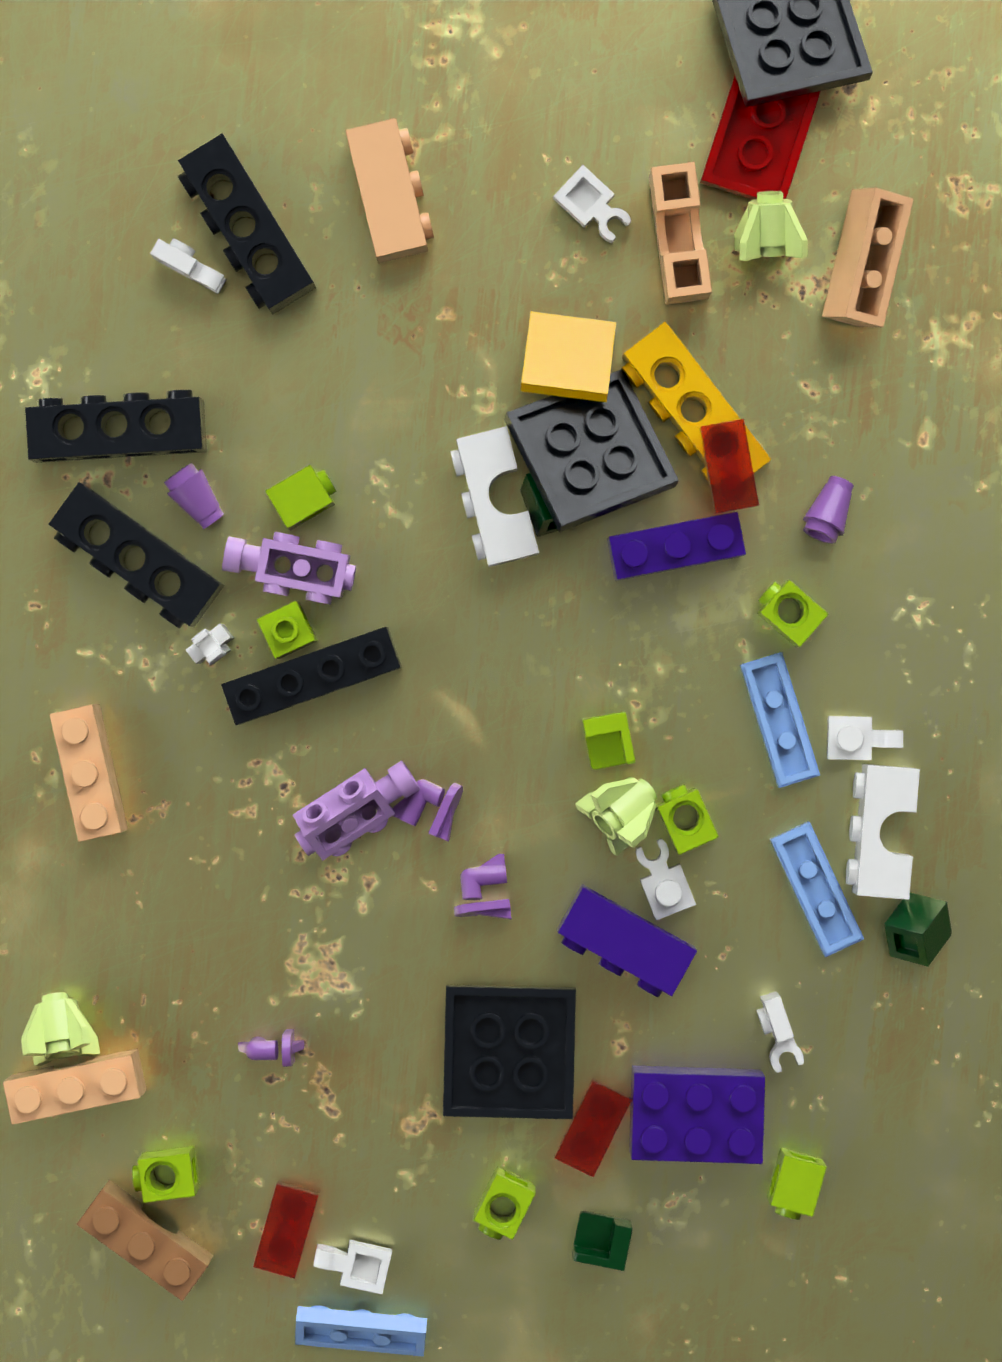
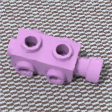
M274 532L273 540L263 538L261 547L247 544L246 539L229 536L225 546L222 570L239 574L241 570L256 572L255 581L264 583L263 592L288 596L291 588L306 591L305 600L331 605L332 597L342 598L344 590H352L356 565L349 564L350 555L341 553L342 545L317 540L315 548L298 545L299 536ZM280 557H287L291 562V567L286 573H279L275 568V563ZM329 565L333 569V577L329 581H321L317 576V571L321 566Z
M401 760L387 769L389 774L375 782L367 769L364 768L294 813L293 817L300 828L295 837L308 856L316 852L323 861L331 855L341 856L350 849L352 842L363 834L381 831L386 826L388 818L395 815L390 804L401 796L408 798L420 790L419 785L405 763Z

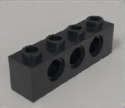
M223 133L178 160L185 171L178 175L179 180L190 198L199 194L207 209L200 213L213 235L221 231L230 246L223 249V252L236 272L243 268L245 269L252 281L245 288L258 309L267 305L273 315L316 289L313 280ZM220 180L231 182L233 189L229 197L223 200H216L210 196V190L214 183ZM241 217H250L255 220V229L249 236L238 237L233 234V225ZM263 254H273L278 258L277 268L270 274H260L255 270V263Z
M192 390L167 391V399L151 400L149 393L123 394V401L106 402V396L104 395L80 397V404L63 405L62 398L38 399L37 407H25L28 460L35 463L207 452L204 401L200 397H193ZM157 412L168 413L171 420L168 430L162 434H153L149 428L150 418ZM113 415H124L127 420L125 432L118 437H110L106 431L107 421ZM72 417L81 418L84 425L82 434L74 440L66 439L63 433L65 422Z
M78 482L48 524L58 531L53 537L55 540L74 553L79 547L93 556L89 562L91 566L109 578L115 572L128 582L124 587L127 592L143 603H146L150 597L163 607L159 614L179 629L184 623L190 627H195L224 587L221 582L80 482ZM104 521L109 526L110 536L104 544L94 545L89 538L90 528L96 522ZM138 546L144 551L145 562L140 569L130 571L125 566L124 555L128 549ZM167 572H175L180 578V588L172 596H165L159 589V580Z
M383 627L223 683L221 686L236 726L401 669L402 665L389 628Z

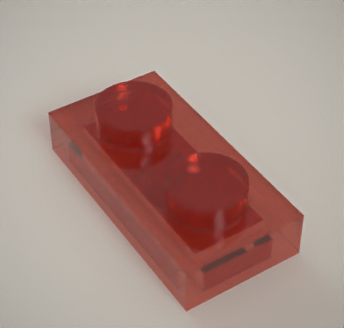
M744 419L700 426L699 430L714 514L758 507L759 501Z
M592 1078L554 1158L594 1177L632 1101L631 1097Z
M281 1181L277 1182L253 1267L295 1279L319 1192Z

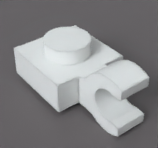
M218 624L211 631L205 628L191 638L193 644L186 649V652L196 664H201L206 660L209 665H213L231 650L227 643L233 640L234 636L224 624Z
M828 716L827 759L872 760V747L903 748V730H872V717Z
M777 991L760 996L764 1008L756 1011L765 1035L772 1032L775 1038V1045L769 1055L771 1066L777 1073L782 1072L779 1057L784 1052L793 1053L798 1066L803 1065L804 1056L795 1043L781 996Z
M354 1240L349 1241L347 1252L329 1245L317 1244L313 1266L320 1269L342 1272L340 1286L382 1295L392 1249Z

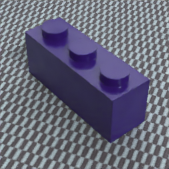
M738 512L624 533L607 538L615 581L746 555Z
M583 884L557 928V932L564 936L561 941L563 945L581 955H584L587 949L602 957L599 965L618 976H622L624 970L640 978L636 985L656 997H659L662 991L673 996L697 953V949L693 945Z

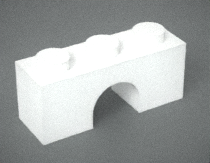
M507 426L456 439L458 449L450 452L456 476H466L469 491L461 493L467 518L476 516L480 533L472 535L478 560L486 558L488 567H493L539 555L529 511L517 514H504L496 510L489 499L490 487L497 478L518 471Z
M862 764V773L855 772L853 798L859 799L858 816H851L849 840L856 842L855 859H848L846 866V884L852 885V893L858 896L909 900L913 856L906 853L889 852L881 842L880 828L883 821L893 813H917L920 769Z

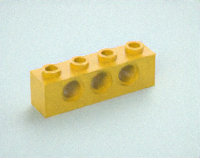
M666 321L623 354L622 359L626 364L621 369L625 372L627 378L636 388L643 385L652 396V399L648 401L649 406L663 423L669 419L679 431L674 438L689 457L694 453L705 465L701 473L715 491L722 487L725 493L728 494L772 460ZM661 366L674 368L678 374V383L670 388L660 386L655 380V370ZM696 400L702 404L705 414L701 421L689 422L683 417L681 406L685 401ZM714 434L726 436L731 444L729 454L724 457L713 455L708 449L709 437Z

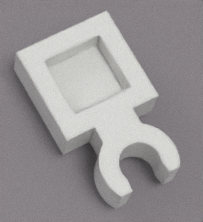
M584 165L553 196V199L582 227L585 228L592 220L598 223L601 237L609 243H613L616 239V236L607 228V223L610 220L618 219L626 227L631 224V218L626 211L620 208H611L607 205L615 194Z
M158 238L150 253L156 261L190 280L198 282L217 294L220 293L227 280L223 274L198 262L197 259L193 258L195 250L181 241L173 238L170 244Z
M663 839L657 840L660 855L654 860H649L645 857L641 846L636 848L638 861L642 866L648 868L651 875L641 878L640 882L655 920L696 905L680 863L668 868L666 862L669 858V848Z

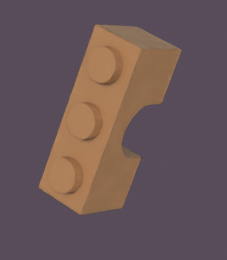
M109 1180L76 1225L183 1301L208 1267L213 1254L181 1231L172 1233L156 1224L144 1213L142 1209L144 1204Z

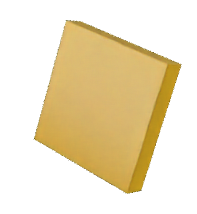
M531 311L520 391L607 402L616 322Z

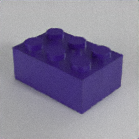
M632 1065L629 1140L631 1160L763 1164L765 1075L761 1069Z

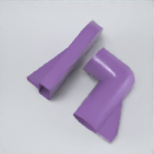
M424 779L416 781L420 790L396 804L392 808L395 812L393 816L416 826L427 802L437 807L440 806L429 834L449 841L453 816L460 802L463 786L453 783L444 797V788Z
M497 854L480 867L468 868L461 873L460 881L463 900H481V886L507 883L504 854ZM509 899L468 903L454 907V915L456 917L482 915L512 920Z
M285 1029L282 1034L283 1067H291L295 1062V1053L304 1049V1040L295 1041L294 1029ZM256 1036L249 1042H238V1051L246 1053L247 1057L251 1060H277L278 1042L277 1040L266 1041L263 1037Z

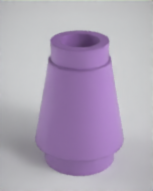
M192 462L164 482L170 490L167 495L197 523L199 522L203 529L224 515L203 470H197Z
M830 476L828 482L803 518L806 522L803 531L819 541L831 544L836 543L838 536L844 534L851 492L854 485L841 477Z

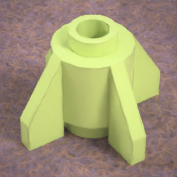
M758 192L757 199L748 202V207L734 233L735 251H740V260L748 261L760 257L784 255L785 257L794 258L808 257V239L793 210L792 200L783 199V192Z
M628 777L625 780L603 784L596 791L587 793L575 805L577 810L590 819L593 818L597 827L607 836L606 839L611 852L617 856L628 846L634 848L646 838L654 813L657 810L655 803L657 795L652 786L644 779L636 780L633 777Z
M63 992L42 996V1002L33 1007L34 1009L21 1037L23 1056H33L34 1066H42L53 1061V1059H63L75 1055H99L98 1037L80 1011L78 1001L76 999H69L68 994Z

